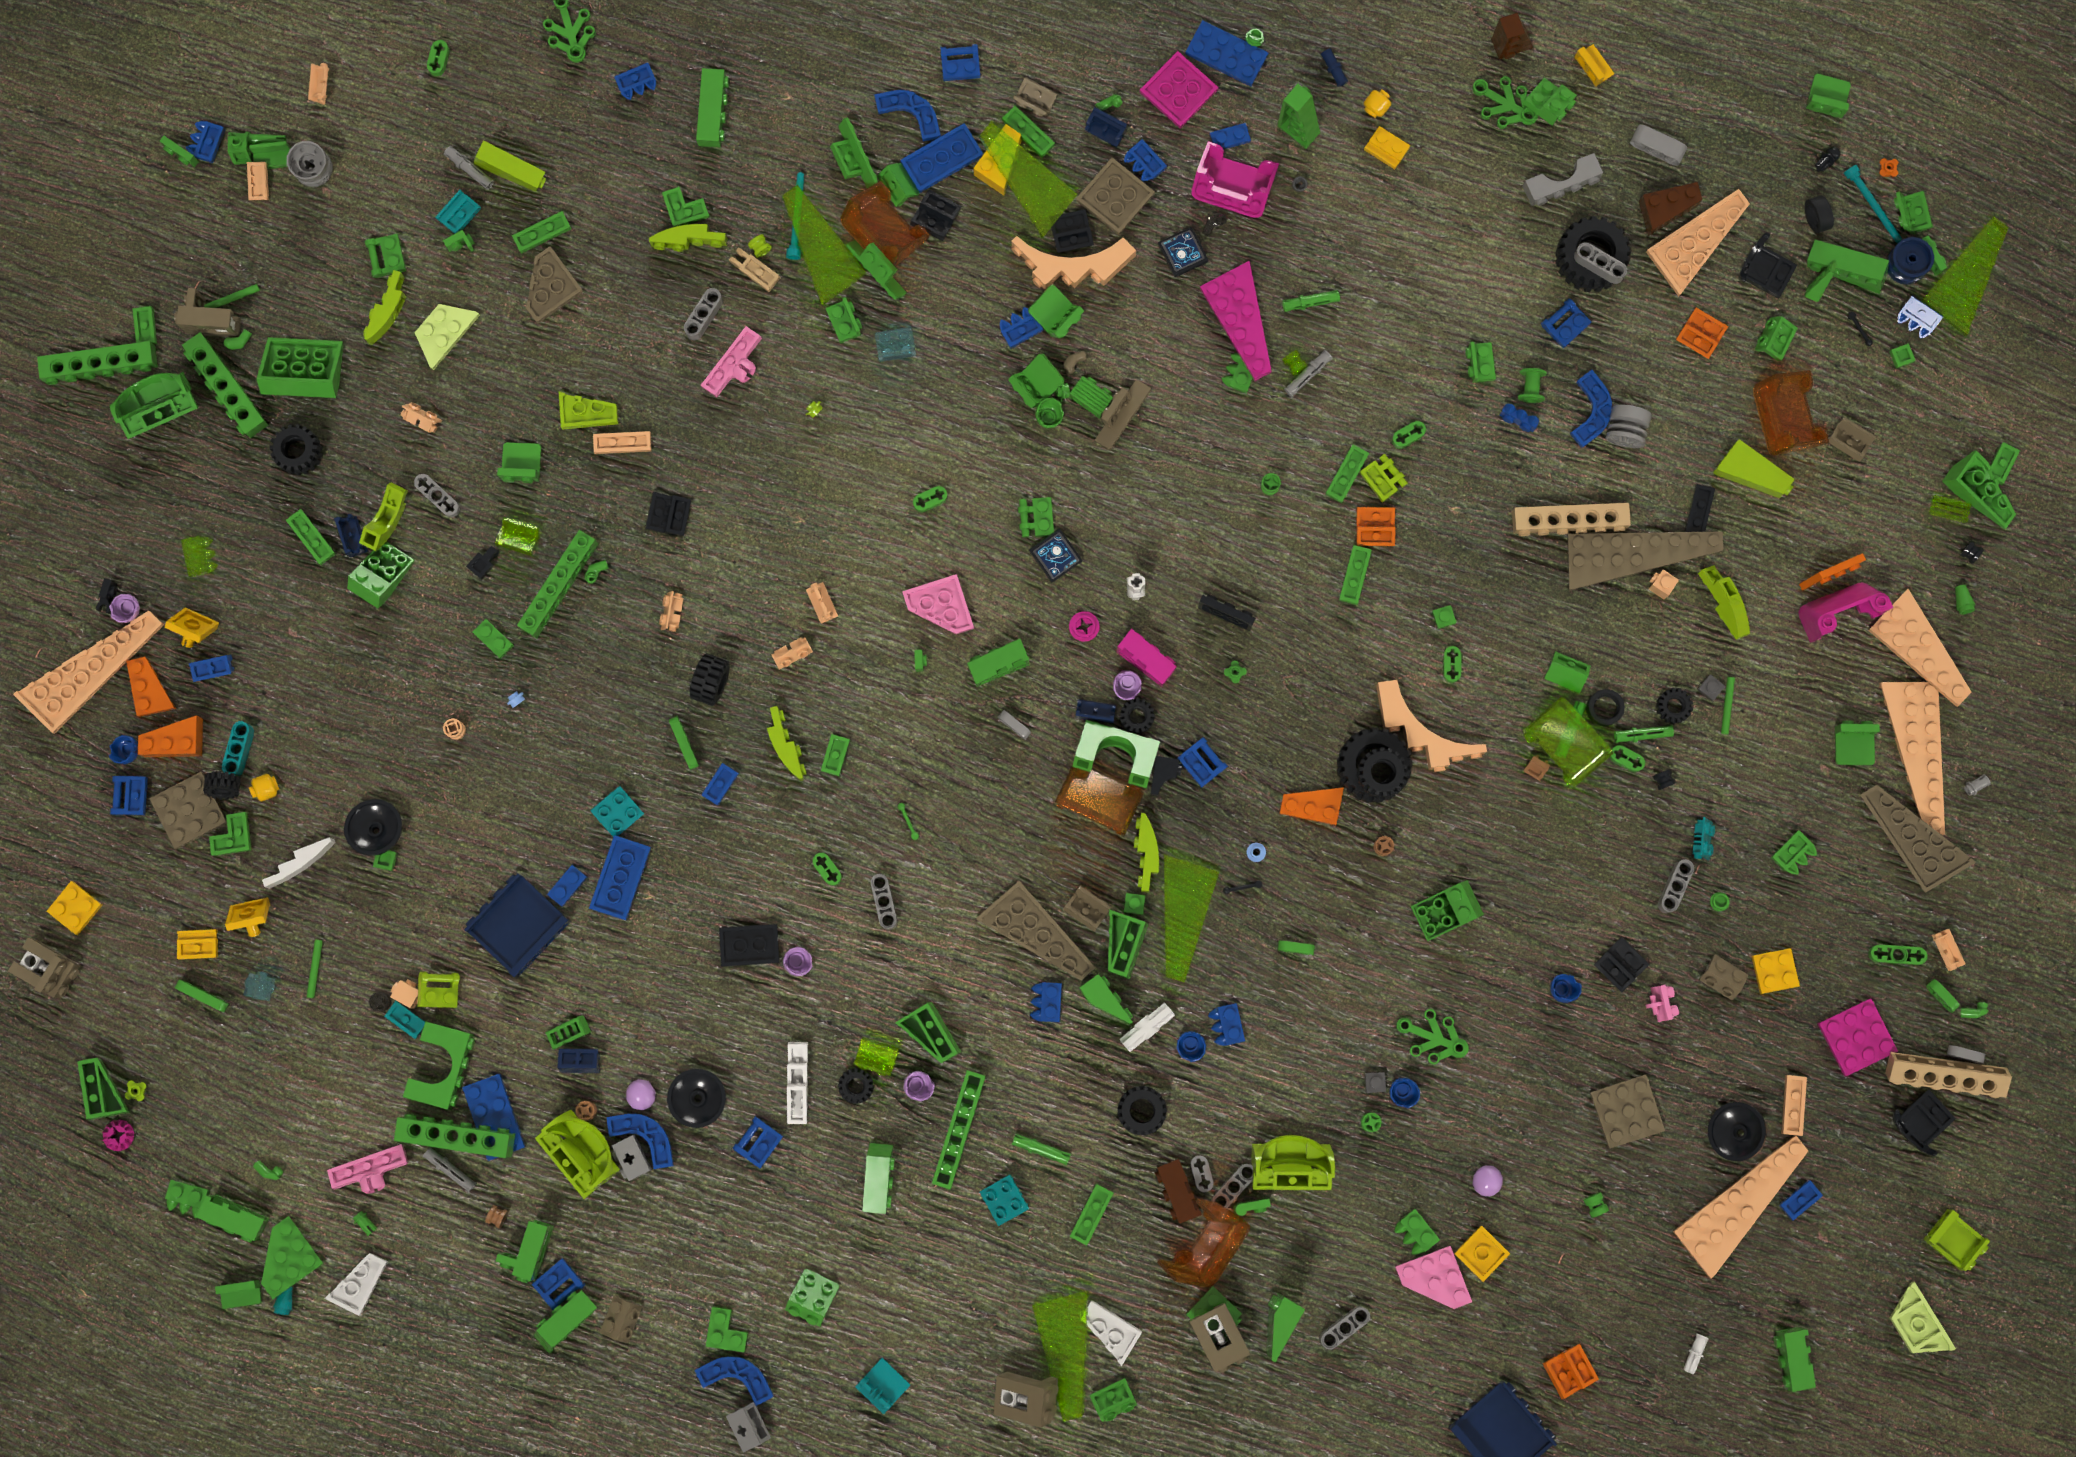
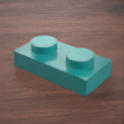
M398 1001L393 1003L384 1016L414 1039H417L423 1031L425 1021Z

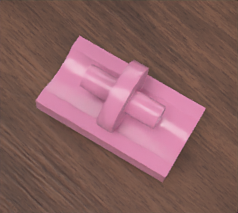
M1661 985L1650 988L1652 996H1649L1651 1004H1647L1646 1009L1652 1008L1653 1015H1657L1658 1022L1672 1020L1673 1017L1679 1015L1678 1007L1676 1005L1670 1006L1669 998L1675 995L1673 987Z

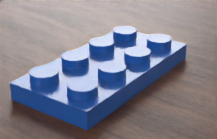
M1202 20L1185 55L1252 87L1268 56V52L1256 46H1251L1246 41Z
M964 123L901 159L900 162L918 192L921 193L983 156V152Z
M614 835L589 909L627 921L651 847Z
M501 1074L462 1087L476 1128H479V1125L491 1126L490 1130L495 1131L498 1128L510 1129L509 1133H515L513 1152L526 1147ZM493 1136L489 1139V1143L492 1146L495 1145V1138ZM486 1155L487 1161L498 1158Z

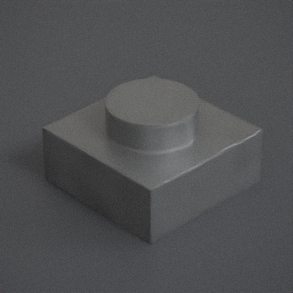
M1710 674L1697 690L1713 702L1725 688V685Z
M1385 1072L1365 1073L1366 1093L1386 1092Z

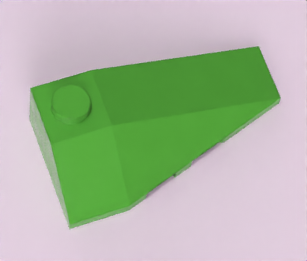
M1975 450L1952 466L1942 482L1954 494L2000 527L2006 529L2016 513L2007 496L1999 488L1998 485L2000 483L1998 479L1994 478L1990 469L1992 468L1989 462Z

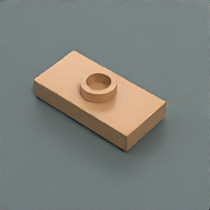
M247 162L248 199L269 200L267 162Z

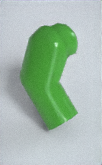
M1114 94L1098 102L1095 106L1104 111L1111 106L1120 107L1123 101L1120 95Z
M244 329L239 337H227L224 340V345L230 350L242 349L252 334Z
M603 560L589 565L585 574V580L590 584L595 583L599 572L609 569L607 561Z
M1978 1002L1977 1009L1961 1008V1018H1979L1986 1015L1989 1011L1987 1009L1988 1004Z
M260 1160L253 1165V1168L263 1178L278 1180L283 1174V1170L280 1167L275 1166L273 1170L268 1169Z

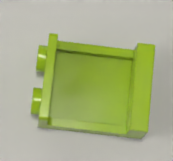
M1947 1209L1923 1240L1960 1271L1971 1270L1976 1265L1975 1260L1977 1257L1983 1255L1988 1250L1990 1240L1982 1237L1959 1218L1957 1212Z

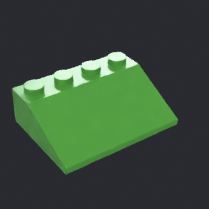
M268 337L257 375L260 393L265 395L336 398L340 384L343 341Z
M1280 1293L1276 1296L1273 1294L1268 1303L1270 1308L1268 1310L1266 1355L1273 1362L1277 1361L1305 1311L1299 1304Z

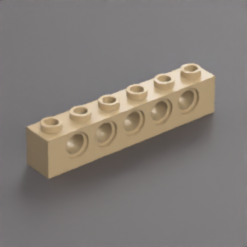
M1629 503L1515 507L1512 511L1513 534H1519V536H1529L1530 533H1538L1539 536L1549 535V532L1565 535L1569 531H1576V534H1585L1587 531L1595 530V533H1605L1606 530L1624 532L1631 525ZM1605 515H1611L1613 522H1607ZM1572 516L1576 521L1575 524H1570L1567 521V517ZM1586 516H1592L1594 523L1587 522ZM1548 517L1555 518L1557 524L1551 525L1548 522ZM1529 518H1535L1538 525H1531Z
M1890 1052L1885 1071L1889 1082L1896 1085L1910 1084L1913 1087L1924 1086L1934 1090L1946 1089L1955 1093L1961 1091L1972 1095L1983 1094L1992 1098H2007L2012 1079L2008 1068L1895 1052Z

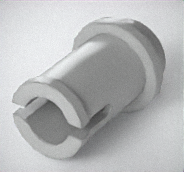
M1983 774L1972 782H1966L1964 790L1969 796H1975L1978 791L1989 786L1991 782Z

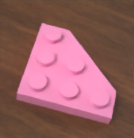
M957 574L902 591L908 611L956 635L974 629Z
M1451 1246L1395 1266L1401 1284L1413 1291L1453 1309L1472 1302Z

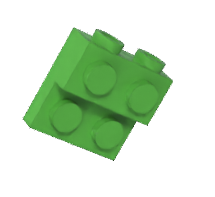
M1544 77L1524 100L1523 104L1553 126L1557 120L1561 121L1567 114L1566 109L1570 111L1577 102L1574 100L1577 95L1563 84L1558 88Z
M1213 1285L1186 1313L1192 1319L1225 1303L1236 1326L1242 1320L1240 1318L1242 1313ZM1211 1319L1208 1322L1210 1330L1218 1328L1219 1323L1216 1319ZM1223 1329L1221 1333L1223 1334L1224 1338H1226L1227 1334ZM1211 1335L1210 1337L1212 1341L1216 1343L1217 1341H1215V1336Z

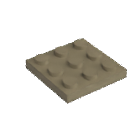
M1112 157L1079 194L1076 201L1117 235H1120L1155 195V191Z
M199 772L149 798L176 850L227 824V819L217 799L204 794L205 775L203 772Z
M1646 1075L1589 1092L1608 1149L1665 1131Z

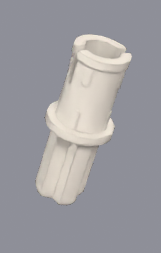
M1696 1334L1692 1348L1688 1350L1690 1353L1684 1366L1686 1372L1695 1373L1701 1357H1704L1702 1354L1709 1338Z

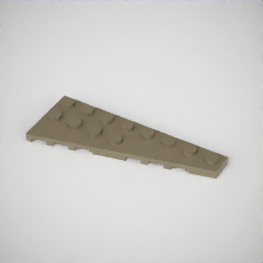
M1723 532L1568 534L1569 591L1723 552Z

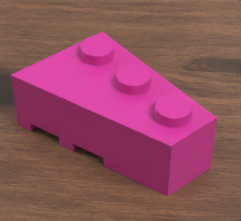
M1132 628L1117 646V653L1161 687L1176 670L1177 666L1174 665L1176 662L1173 659L1162 655L1156 646L1149 644L1143 636Z

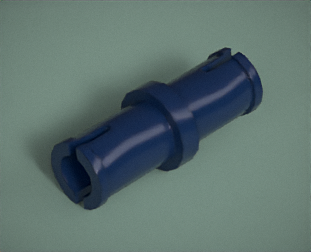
M1329 48L1323 51L1321 56L1328 67L1327 71L1332 74L1337 87L1345 85L1348 79L1345 77L1341 69L1342 65L1336 60L1332 49Z

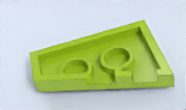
M559 392L562 430L618 424L616 404Z

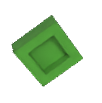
M1909 343L1889 351L1896 369L1916 361Z
M1451 605L1432 611L1437 630L1456 624Z
M914 650L916 672H923V666H927V655H923L922 650Z
M387 851L376 855L373 867L393 871L397 852Z
M1126 893L1124 913L1143 915L1145 895Z

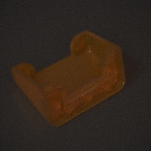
M879 181L850 198L840 219L843 227L864 250L868 244L874 243L896 267L925 243L930 234L920 225H916L911 229L890 206V190Z
M1810 370L1774 374L1754 386L1753 394L1767 448L1771 455L1787 454L1829 443L1826 430L1822 427L1814 428L1805 393L1809 392L1813 387V378Z
M1071 767L1056 797L1054 806L1061 809L1068 808V811L1099 823L1109 830L1113 828L1112 830L1116 834L1125 837L1143 797V793H1141V788L1135 785L1129 787L1093 770L1088 772Z

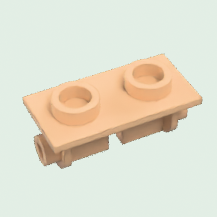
M321 63L320 66L311 64L308 100L325 105L327 98L328 64Z
M411 402L402 405L404 408L401 412L403 419L413 425H416L417 421L420 420L418 427L428 433H435L437 430L435 424L442 422L435 413L422 410L421 406Z
M824 583L810 585L811 587L806 589L820 623L822 624L838 617Z
M671 591L663 598L662 604L665 607L664 613L660 616L659 624L661 625V630L668 629L669 627V631L676 632L679 628L681 615L674 614V611L681 612L684 598H682L680 593H675L673 596L674 591Z
M800 637L789 643L792 648L790 650L785 645L774 651L772 657L779 670L788 667L791 663L805 658L813 652L805 637Z
M1950 929L1932 935L1933 941H1935L1948 971L1966 964Z

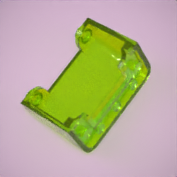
M1564 697L1558 698L1522 730L1524 738L1529 743H1538L1563 770V781L1568 786L1572 785L1574 788L1613 755V751Z

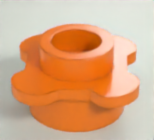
M1885 158L1880 160L1879 173L1881 176L1896 177L1898 175V160H1887Z

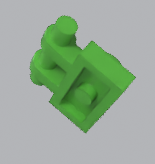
M1051 497L1033 498V506H1027V499H1020L1018 513L1021 518L1019 529L1022 531V537H1030L1029 530H1035V537L1049 536L1053 533ZM1029 513H1033L1034 523H1028Z

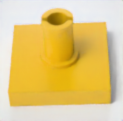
M185 607L166 621L165 628L182 635L181 644L184 646L185 642H187L185 647L191 648L194 646V641L200 643L216 631L219 622Z
M268 897L230 905L225 922L227 931L246 927L249 937L259 935L261 931L258 924L266 923L270 907Z

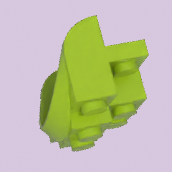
M572 1110L552 1120L535 1138L583 1199L591 1195L599 1186L610 1180L620 1170L612 1160L609 1145L602 1133L592 1124L579 1119Z
M1285 1135L1274 1138L1264 1144H1252L1253 1190L1332 1189V1178H1335V1159L1330 1144H1319L1310 1138L1297 1135Z

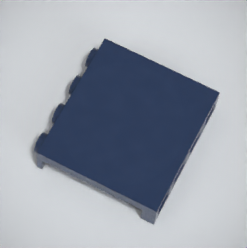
M519 873L517 875L513 874L506 881L507 885L494 893V899L489 904L485 903L480 908L478 916L476 918L472 917L466 923L467 927L464 929L465 932H468L499 961L514 978H518L571 923L567 917Z
M1502 1380L1448 1427L1473 1457H1540L1552 1445H1557L1554 1441L1556 1437L1549 1429L1545 1430L1540 1425L1543 1421L1536 1413L1532 1415L1529 1412L1528 1408L1530 1406L1522 1397L1518 1399L1514 1394L1516 1389L1509 1382L1506 1384Z

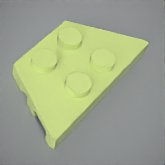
M438 304L415 331V335L432 370L440 364L480 316L478 312Z
M1911 1282L1889 1317L1911 1353L1955 1350V1346L1915 1282Z

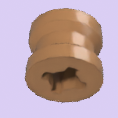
M1388 836L1379 837L1373 845L1375 853L1379 856L1389 855L1394 849L1393 840Z
M582 1101L576 1106V1116L582 1120H591L597 1114V1107L591 1101Z
M493 1205L487 1214L485 1223L495 1224L500 1229L507 1218L508 1210H500L498 1206Z

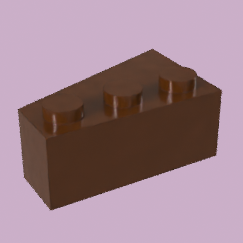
M1518 13L1499 19L1491 39L1499 59H1510L1517 53L1534 48L1527 29Z
M1698 182L1642 195L1639 205L1648 237L1675 219L1698 207L1702 201Z
M1176 1159L1156 1167L1158 1171L1155 1172L1158 1183H1163L1165 1188L1162 1191L1165 1201H1170L1172 1209H1169L1173 1221L1177 1219L1178 1223L1181 1224L1201 1216L1202 1214L1197 1206L1180 1160Z

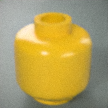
M1382 89L1380 92L1373 90L1363 103L1365 106L1364 110L1373 118L1382 117L1391 106V101L1388 99L1390 95Z
M269 774L253 778L251 781L252 786L249 787L252 798L257 797L260 802L275 797L279 790L275 777H271Z

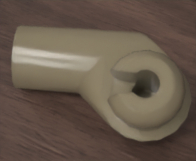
M1085 351L1077 352L1067 357L1063 364L1066 374H1073L1076 363L1087 360Z

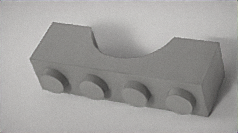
M1595 153L1576 161L1574 173L1567 180L1553 181L1544 174H1540L1525 180L1522 187L1531 206L1536 204L1541 206L1551 198L1559 199L1566 192H1576L1586 184H1596L1600 181L1599 179L1603 171Z

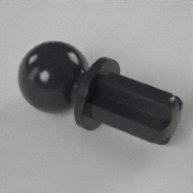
M1834 146L1829 147L1815 164L1816 171L1824 172L1829 166H1832L1840 158V150Z

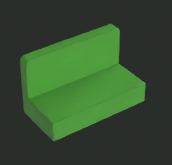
M286 141L249 145V149L253 153L254 162H267V169L288 167L287 154L291 147Z
M901 163L887 165L877 175L895 207L901 206L909 197L920 194Z
M1555 651L1545 679L1580 693L1589 676L1591 666Z
M260 1280L215 1286L216 1294L221 1295L222 1309L262 1303Z

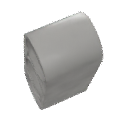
M1638 125L1630 141L1633 147L1675 166L1680 165L1687 150V146L1682 142L1645 125Z
M1589 243L1580 244L1574 253V259L1578 264L1610 283H1620L1627 273L1625 264ZM1580 251H1586L1588 253V256H1582L1580 254ZM1596 261H1603L1605 266L1597 265ZM1613 270H1618L1621 276L1614 275Z
M710 288L706 290L685 322L684 331L690 340L696 341L702 337L722 306L723 299L717 289ZM711 296H718L715 302L709 301ZM702 311L708 312V315L704 318L699 317ZM691 327L698 328L695 333H689V329Z
M1681 860L1673 866L1658 901V908L1661 912L1671 913L1679 907L1694 872V865L1691 861ZM1681 864L1687 866L1688 871L1686 874L1681 873L1679 869ZM1674 881L1679 883L1680 890L1678 892L1674 891L1672 888V883ZM1666 899L1671 900V909L1665 907L1664 901Z
M876 874L871 879V887L879 923L884 929L892 930L897 926V916L890 884L885 875ZM879 878L885 880V885L882 888L875 887V881ZM882 897L889 898V905L881 907L879 900ZM886 916H892L894 922L890 926H885L883 919Z
M1242 1164L1213 1195L1211 1204L1216 1210H1226L1251 1183L1253 1179V1166L1251 1164ZM1244 1167L1251 1168V1177L1244 1178L1241 1172ZM1233 1181L1239 1185V1189L1235 1193H1231L1228 1189V1185ZM1218 1196H1223L1226 1200V1204L1223 1207H1217L1215 1204V1199Z
M1362 1306L1354 1307L1320 1334L1319 1340L1321 1345L1326 1349L1336 1348L1369 1322V1311ZM1359 1310L1365 1312V1318L1362 1321H1357L1355 1318L1356 1312ZM1343 1322H1347L1350 1325V1329L1346 1333L1340 1331V1325ZM1328 1334L1334 1337V1342L1331 1345L1324 1343V1337Z

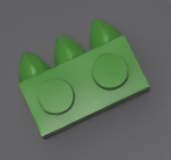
M1238 352L1231 354V358L1238 365L1230 364L1226 366L1228 372L1233 376H1224L1221 379L1226 386L1247 394L1253 378Z
M1798 830L1777 850L1771 859L1783 871L1798 875L1799 870L1795 862L1801 865H1808L1804 852L1811 856H1817V850L1814 844Z
M170 1180L165 1196L167 1208L171 1211L179 1203L181 1214H185L192 1206V1213L194 1218H196V1214L205 1196L209 1195L210 1190Z
M1413 1209L1395 1226V1233L1408 1231L1403 1239L1404 1244L1416 1242L1412 1248L1413 1255L1426 1252L1440 1241L1416 1209Z

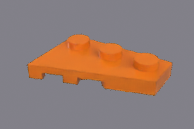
M1863 553L1815 574L1799 585L1802 591L1818 583L1823 585L1831 581L1833 576L1838 578L1845 575L1848 569L1852 572L1860 568V563L1864 562L1866 558Z
M142 657L126 661L137 717L176 709L148 658Z
M1344 787L1283 794L1279 814L1336 826Z

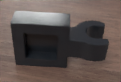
M491 546L484 555L478 552L466 567L482 580L494 566L490 561L496 558L500 552Z
M104 578L99 593L100 600L96 605L97 611L101 612L102 607L106 605V613L111 614L110 601L113 600L118 591L116 582Z

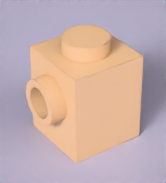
M1662 570L1659 574L1656 572L1649 581L1652 584L1648 589L1662 599H1665L1670 595L1679 580L1665 570Z
M409 979L406 982L400 980L393 985L390 997L411 1009H415L418 1004V988H416L418 984Z

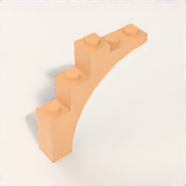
M1018 236L1011 241L1012 251L1018 257L1022 256L1026 260L1025 264L1031 270L1035 269L1032 272L1034 284L1038 288L1042 287L1044 290L1052 285L1061 275L1065 284L1068 286L1072 285L1075 288L1090 273L1092 274L1091 278L1097 284L1101 283L1104 286L1136 256V250L1124 238L1099 253L1074 258L1058 257L1040 252L1026 244Z
M1397 680L1377 683L1376 688L1383 728L1389 730V733L1398 732L1402 728L1404 741L1407 744L1405 747L1407 750L1411 749V752L1423 751L1425 747L1429 770L1434 769V772L1445 771V768L1450 765L1449 759H1452V762L1462 761L1463 757L1471 756V759L1482 758V754L1487 752L1486 744L1468 745L1455 743L1429 731L1408 709L1401 695Z

